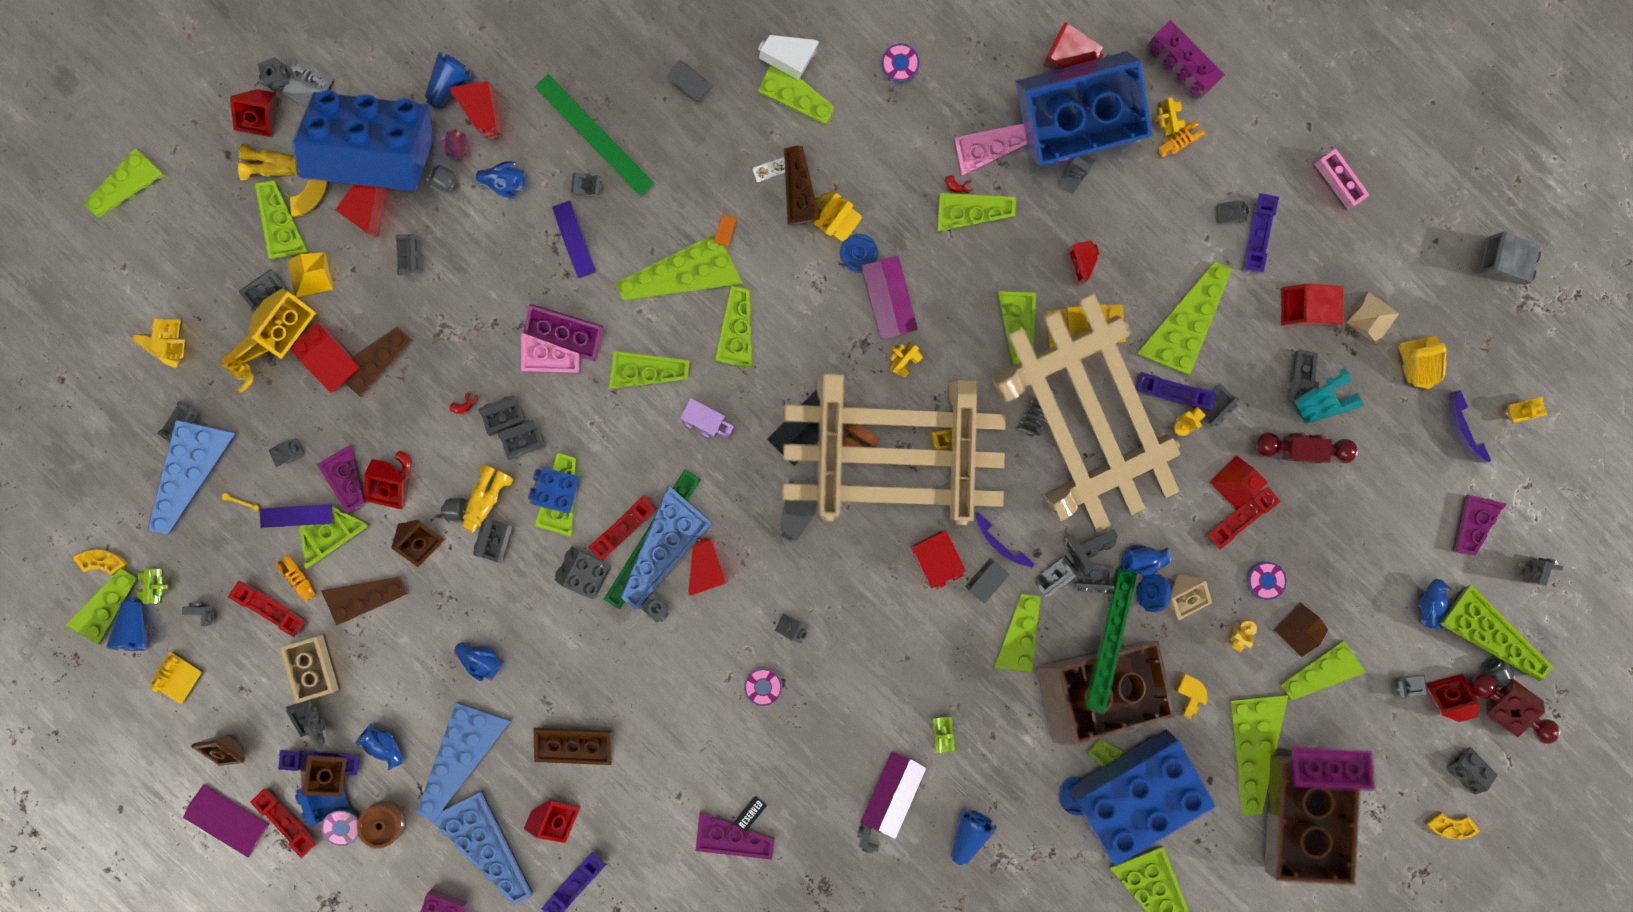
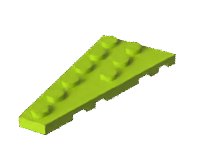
M715 233L616 282L615 285L623 301L653 296L743 285L725 246L714 243Z
M1213 262L1136 354L1190 375L1232 268Z
M1472 584L1466 586L1440 622V625L1538 681L1545 679L1553 667Z
M1287 694L1230 700L1242 816L1258 815L1263 812L1269 785L1271 755L1276 754L1289 696Z
M1163 846L1129 858L1116 867L1115 865L1109 866L1146 912H1189Z

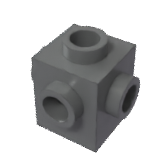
M274 57L257 64L260 71L259 79L264 86L271 90H280L284 85L289 84V72L282 61Z

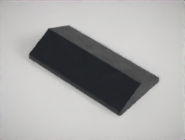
M817 389L800 406L820 407ZM785 421L767 440L782 455L784 454V444L815 446L819 442V422ZM788 460L793 466L799 462Z

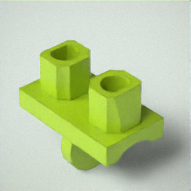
M144 569V571L138 572V580L143 582V589L137 591V599L143 601L142 604L160 603L162 589H168V585L162 584V569Z
M952 716L932 718L936 753L954 752Z

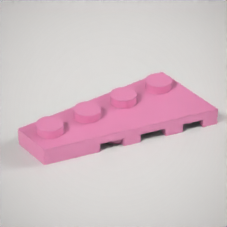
M1023 123L955 137L954 141L961 176L1026 145L1027 141Z

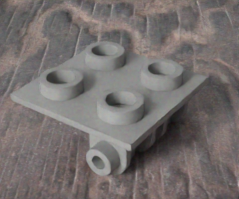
M299 60L298 64L294 63L291 66L293 73L289 78V84L285 85L281 94L307 108L313 92L327 90L333 78Z

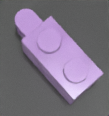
M690 398L680 419L684 420L683 425L691 429L694 426L701 429L699 433L708 438L711 435L715 437L719 433L729 439L735 428L724 421V415ZM722 424L726 425L724 432L719 431Z

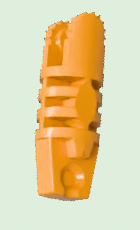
M1193 121L1182 130H1179V132L1164 140L1165 144L1158 148V153L1163 158L1171 152L1175 154L1205 135L1204 129L1197 131L1193 135L1190 134V131L1198 126V121Z
M286 554L283 557V562L278 561L275 564L282 576L287 579L286 581L294 588V592L304 601H308L316 595L309 581L298 570V566L289 555Z

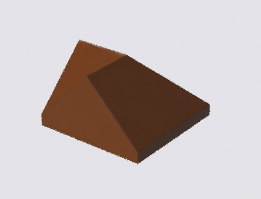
M420 520L398 523L391 548L419 567L444 541V538Z
M1299 603L1274 631L1295 652L1303 657L1321 645L1328 632V628L1319 616L1302 603Z
M228 735L215 736L193 743L191 748L218 766L244 763L245 761L241 744Z
M307 755L301 769L302 795L342 797L347 758Z

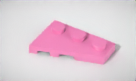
M522 333L521 371L579 373L580 353Z

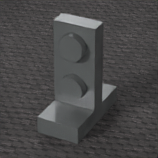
M1086 154L1074 157L1058 184L1074 193L1093 167L1092 165L1095 160Z
M1305 350L1297 351L1293 388L1289 392L1288 400L1296 401L1313 388L1318 390L1319 382L1315 381L1318 353Z
M1113 529L1080 545L1073 533L1066 536L1064 545L1083 575L1091 572L1092 562L1089 558L1095 557L1104 549L1109 550L1114 547L1118 535Z

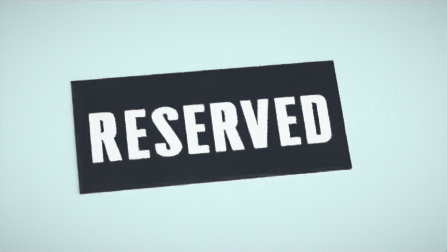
M755 796L734 823L746 833L767 805Z

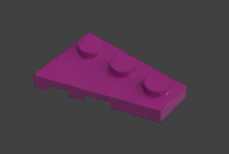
M351 445L317 464L347 514L365 504Z
M1467 495L1454 551L1476 556L1487 538V533L1492 525L1496 523L1497 517L1506 506V503Z

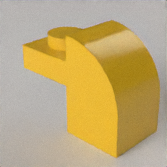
M1181 673L1174 690L1188 696L1180 714L1191 719L1198 711V702L1206 705L1207 691L1199 680Z

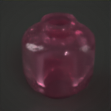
M453 129L447 131L446 136L442 138V145L448 157L460 159L467 156L470 147L465 133Z

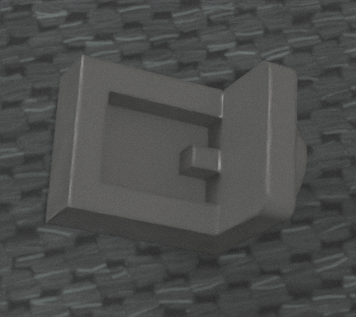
M573 173L570 192L587 196L598 195L602 189L601 176Z
M1238 200L1217 204L1219 223L1247 221L1249 209L1245 202Z
M296 438L281 442L268 450L276 467L304 456Z
M190 602L189 606L182 607V615H201L202 627L210 626L214 620L212 606H201V602Z
M783 614L775 631L792 641L802 643L807 636L809 626Z
M1425 674L1400 677L1398 683H1396V690L1398 694H1401V699L1428 694Z
M863 825L859 827L857 837L860 838L859 847L867 853L878 852L879 846L869 842L872 828Z

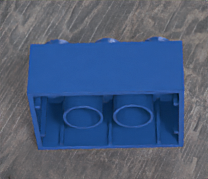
M1128 51L1015 81L1029 155L1039 166L1153 136L1141 60Z
M331 90L313 92L293 140L299 178L416 191L433 143L430 109L428 104L415 103L410 99L392 101L376 99L374 96L367 94L356 97L338 95Z
M1167 729L1068 787L1069 792L1104 852L1115 867L1216 807L1181 743Z

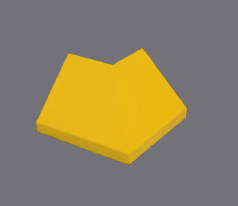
M325 252L299 254L287 260L296 298L333 290Z

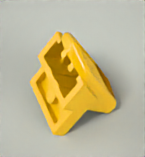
M830 189L829 192L815 199L820 220L811 221V223L830 237L834 235L839 240L845 241L860 222L862 216L852 209L854 206L852 203Z
M154 318L151 325L152 334H133V341L163 364L177 368L180 359H183L185 339H178L180 319Z
M1437 336L1399 343L1398 349L1404 363L1402 368L1408 384L1413 383L1416 387L1431 389L1444 379V376H1446L1447 349L1444 343H1439Z

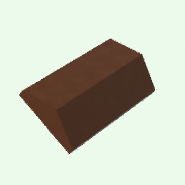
M554 728L533 729L534 762L611 765L612 763L611 731Z

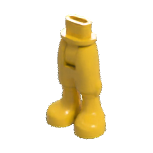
M241 144L239 159L241 161L259 160L263 162V164L239 162L238 174L240 180H248L251 174H261L267 177L299 174L294 155L275 152L270 149L256 151L252 150L248 144Z
M482 464L478 470L480 473L479 482L471 490L472 494L465 514L462 516L464 520L460 526L472 533L475 532L478 526H481V523L497 502L500 489L503 486H510L513 482V479L501 471L496 473V470L492 467ZM494 477L490 489L486 491L489 481Z

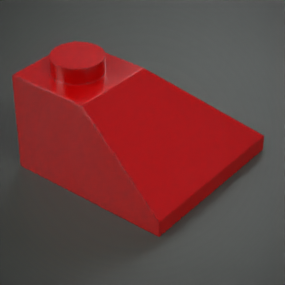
M255 89L230 97L233 130L268 137L272 136L277 112L276 92Z
M1092 240L1073 244L1068 249L1079 286L1089 280L1098 260L1099 250Z
M1237 455L1209 481L1235 509H1238L1253 498L1268 483L1252 466Z
M372 459L364 474L365 501L402 510V478L391 463Z
M1463 674L1426 684L1427 690L1442 716L1458 722L1478 717L1480 703Z
M549 800L531 810L524 829L535 838L566 843L580 807Z

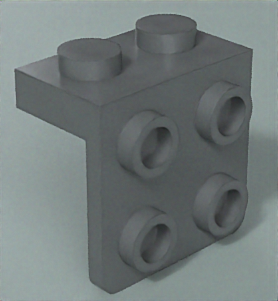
M571 546L564 556V562L556 571L554 580L562 587L587 598L594 599L610 570V566Z
M309 700L286 706V713L300 737L309 735L317 751L322 752L323 745L325 744V737L323 735L325 723L323 719H319L317 708L313 707Z

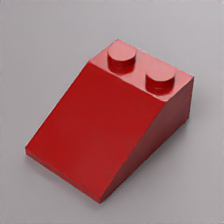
M316 322L290 347V350L330 393H333L360 369L328 328L319 322Z

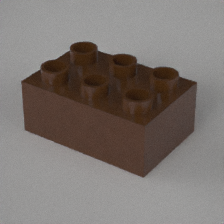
M1271 755L1264 871L1276 881L1355 885L1360 790L1294 786L1291 774V756Z

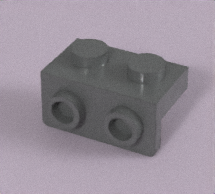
M270 269L240 289L239 293L250 305L251 311L254 313L264 299L281 289H285V286Z
M1219 384L1213 390V392H1216L1211 411L1200 409L1206 415L1202 421L1208 427L1219 426L1224 421L1223 416L1227 412L1231 413L1238 406L1236 403L1239 398L1234 397L1222 384Z
M515 396L504 397L502 400L486 404L478 409L489 436L524 422L520 404Z
M534 420L524 421L518 426L505 428L502 432L498 433L508 460L545 447L539 427Z
M484 519L479 528L473 555L502 563L512 526L495 520Z
M1549 558L1530 560L1529 566L1524 572V582L1547 586L1551 569L1563 570L1564 567L1557 565L1558 561Z
M1074 563L1079 572L1073 579V586L1078 587V591L1089 592V588H1096L1097 592L1108 593L1109 589L1114 590L1112 585L1114 566L1092 564L1091 572L1083 575L1078 565Z
M1471 747L1465 749L1458 762L1449 766V769L1474 794L1488 791L1497 777L1493 769Z

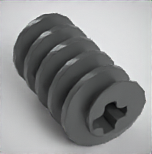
M1031 399L1030 402L1033 406L1027 407L1030 413L1023 414L1027 420L1021 419L1020 423L1023 427L1017 426L1016 429L1034 438V435L1040 436L1037 429H1044L1040 422H1047L1044 417L1038 400Z

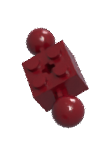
M1267 432L1261 434L1256 440V449L1259 454L1265 457H1272L1280 451L1282 452V460L1330 463L1331 456H1334L1340 463H1350L1358 455L1357 445L1352 440L1341 439L1332 444V439H1326V435L1314 434L1307 437L1306 433H1290V437H1283V440H1280L1274 433Z
M1478 674L1472 679V692L1479 698H1491L1486 702V715L1512 734L1519 737L1531 727L1534 729V736L1541 743L1551 744L1558 740L1560 728L1557 723L1550 719H1539L1545 713L1544 701L1512 678L1507 686L1498 690L1495 679L1488 674Z

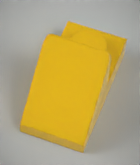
M952 429L931 433L935 450H945L952 447Z

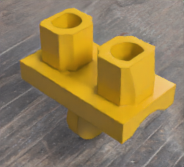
M1173 97L1158 103V116L1153 117V121L1160 123V128H1163L1165 136H1170L1186 127L1183 118L1177 119L1176 113L1182 109L1181 101H1174Z
M911 342L906 347L900 344L897 349L891 346L890 350L893 354L889 359L893 362L887 368L891 372L906 378L911 370L905 364L909 360L917 364L923 356L918 351L919 348Z
M1543 396L1507 405L1511 423L1547 415Z
M1198 407L1179 415L1175 419L1177 422L1174 424V432L1178 436L1188 435L1202 426L1199 421L1206 415Z
M1244 620L1240 626L1237 622L1233 625V634L1230 637V641H1232L1231 647L1240 653L1245 646L1251 648L1254 644L1253 635L1257 631L1254 621Z

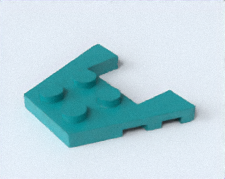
M1346 367L1339 370L1340 375L1334 379L1332 377L1326 379L1324 386L1318 390L1313 388L1295 401L1306 423L1315 422L1364 406L1358 393L1338 401L1333 391L1352 381Z

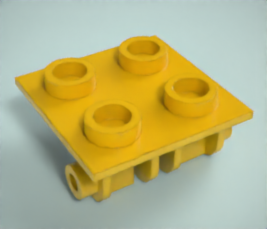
M169 652L149 685L152 686L151 690L155 692L160 691L182 705L202 674V671Z

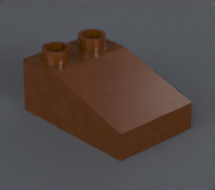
M1145 641L1120 647L1106 712L1103 714L1085 707L1097 652L1036 667L1054 744L1076 746L1175 717L1159 641Z

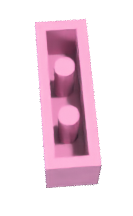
M1336 148L1314 163L1347 210L1370 195Z

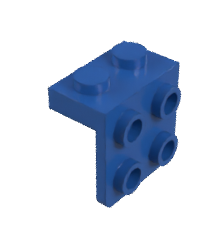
M539 466V469H536L533 475V480L535 481L534 488H530L528 494L530 503L569 513L579 482L578 476Z
M301 788L296 790L295 798L298 805L302 807V818L308 824V827L323 821L324 817L333 809H350L344 789L342 797L302 795Z

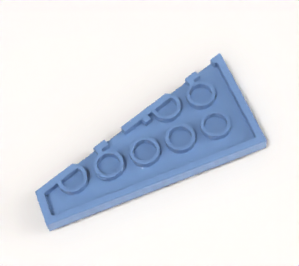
M175 420L148 531L168 535L235 435V432L183 420Z
M669 485L620 596L635 610L711 525V522Z
M455 703L416 814L436 820L511 721Z
M481 791L443 810L436 820L429 819L498 887L497 889L513 905L532 896Z

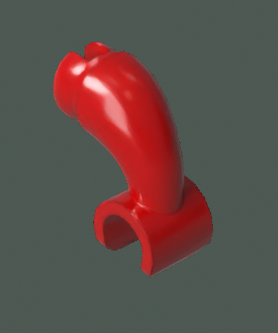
M953 175L945 177V185L953 192L970 193L974 189H967L965 187V184L972 182L971 180H967L963 185H959Z
M467 392L465 394L466 402L464 404L453 402L449 410L454 414H463L478 400V396L475 395L474 399L469 401L470 392Z
M398 451L395 459L400 461L402 469L398 470L397 473L400 475V473L404 472L403 481H406L409 477L410 458L406 453Z

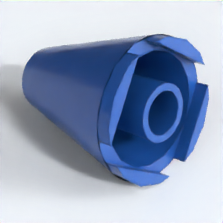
M440 51L425 93L426 102L435 108L437 106L441 107L453 95L450 87L462 86L471 77L472 70L469 69L467 72L464 69L465 65L448 54L443 57V52Z
M125 598V601L120 603L107 641V649H124L125 651L147 650L148 645L142 605L137 602L138 599Z
M962 809L959 816L951 850L952 860L958 865L968 864L994 834L997 827L996 825H991L992 820L975 810L969 813L967 812L968 809Z

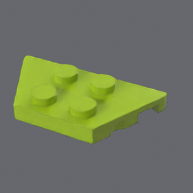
M332 505V524L301 525L299 531L302 538L301 545L302 551H304L305 568L309 569L369 527L368 524Z

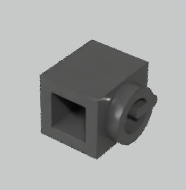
M650 593L638 607L640 611L655 623L663 622L669 614L667 611L670 609L653 593Z

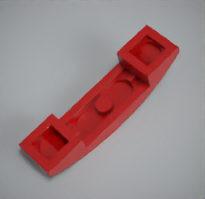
M1267 487L1232 512L1207 535L1220 550L1231 542L1237 534L1261 515L1269 512L1281 501Z
M643 495L588 548L602 561L657 508Z
M237 581L228 595V598L243 607H248L294 638L305 622L300 616L278 601L241 581Z
M264 788L250 801L262 816H266L290 842L288 845L301 859L316 845L298 818L267 789Z

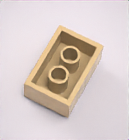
M323 635L280 647L296 703L339 690Z

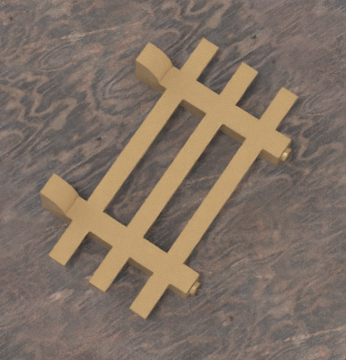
M1092 293L1079 300L1091 328L1070 338L1059 311L1053 312L1045 316L1044 319L1056 345L1036 355L1023 328L1009 334L1020 363L992 376L991 379L998 394L1007 402L1019 396L1024 391V387L1031 385L1073 478V481L1044 494L1049 507L1063 521L1077 511L1078 505L1084 503L1095 530L1099 532L1111 526L1098 495L1116 486L1119 487L1131 515L1145 509L1133 478L1151 469L1154 471L1165 498L1180 492L1167 461L1180 455L1178 450L1180 444L1176 438L1168 434L1158 439L1156 438L1115 343L1129 336L1127 331L1129 325L1124 318L1122 319L1117 315L1105 320L1096 296ZM1101 350L1142 444V447L1123 456L1080 361ZM1065 367L1108 462L1087 473L1045 378Z
M823 374L817 377V394L820 399V407L785 405V421L819 422V446L784 444L783 460L817 461L818 481L817 485L783 484L782 500L817 501L816 516L822 517L823 521H834V517H840V501L950 505V521H956L955 525H967V521H973L974 506L1003 507L1004 491L974 490L975 467L1004 468L1005 453L975 452L976 429L1005 430L1006 414L976 413L977 381L957 380L948 383L949 401L953 405L952 412L843 408L844 375ZM842 423L952 428L951 451L842 447ZM841 462L951 466L950 489L840 486Z

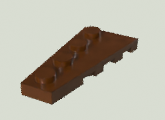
M797 145L784 148L788 225L820 220L803 146Z
M398 327L394 328L352 357L360 369L344 383L359 397H362L411 343L412 339Z
M401 576L321 591L336 626L408 594Z

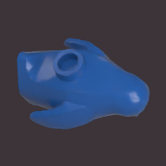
M504 161L493 168L477 171L476 181L501 196L516 198V195L509 193V191L524 190L526 172L525 170L508 167L516 165V162Z
M1143 545L1128 547L1123 555V572H1137L1140 575L1154 574L1157 570L1171 562L1172 558L1169 548L1158 551Z
M1435 579L1430 583L1418 603L1422 614L1421 624L1433 629L1445 628L1440 625V622L1449 611V600L1446 590H1449L1450 587L1441 579Z
M463 642L455 646V655L467 672L479 681H483V677L492 680L503 664L502 661H498L495 658L497 653L489 647H475Z
M370 723L359 736L356 744L362 745L364 751L375 759L387 762L388 770L401 765L403 756L393 740V735L387 731L380 732L376 730L374 725Z

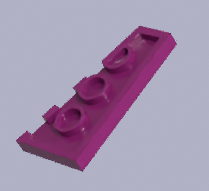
M700 811L695 851L772 860L773 838L749 829L745 833L736 824Z

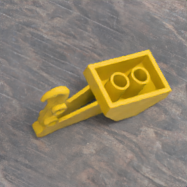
M285 289L279 290L262 301L251 317L248 334L221 360L220 364L228 370V373L238 380H245L243 386L236 389L239 393L245 391L253 381L250 366L245 362L267 351L282 359L316 314L315 311Z

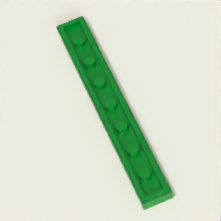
M549 74L535 86L545 99L640 197L654 185V182Z
M684 469L672 489L688 501L701 479ZM651 524L603 599L619 610L625 602L620 596Z
M1119 567L1116 572L1113 585L1114 590L1111 593L1085 707L1102 714L1106 712L1137 573L1134 572L1124 573L1122 567Z

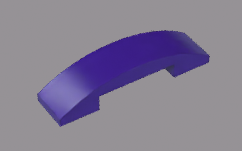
M1259 193L1246 247L1244 269L1264 273L1267 259L1266 251L1279 196Z
M571 201L553 206L557 224L578 278L596 273Z
M1143 372L1140 373L1136 387L1138 392L1211 411L1216 392L1191 387Z
M1462 391L1451 392L1449 403L1450 416L1458 439L1476 460L1481 463L1490 462L1491 459L1484 443H1475L1462 413V410L1468 408Z
M332 504L259 509L261 528L333 523Z
M979 512L974 514L980 532L998 553L1024 566L1033 567L1035 565L1021 551L1013 555L987 531L992 524Z
M280 750L278 770H301L307 755L346 757L345 775L357 776L359 756L313 750Z
M591 852L541 909L544 912H564L606 864Z

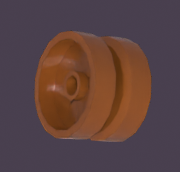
M842 423V429L849 433L848 435L842 433V447H864V443L870 447H876L880 438L859 424Z
M387 801L378 802L367 808L359 816L357 822V834L360 840L365 845L375 849L391 845L403 833L405 827V817L402 810L395 804Z

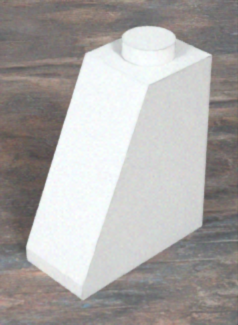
M769 35L766 41L762 40L758 48L760 51L759 59L799 80L814 55L819 41Z

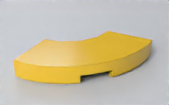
M308 179L305 189L297 196L290 197L291 217L303 216L314 210L325 197L329 181Z
M101 549L87 550L72 557L83 573L92 569H100L113 576L120 568L128 564L119 555Z
M1439 811L1425 822L1428 828L1445 838L1466 839L1480 832L1467 815L1451 819Z

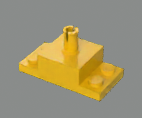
M1123 304L1099 305L1105 320L1116 315L1122 319L1124 318ZM1082 306L1046 311V316L1059 311L1070 338L1091 328ZM1047 326L1049 348L1056 344ZM1126 338L1121 339L1115 343H1125Z

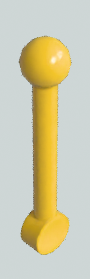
M228 493L222 494L224 501L230 500L250 507L254 511H259L260 509L258 504L253 505L233 498Z

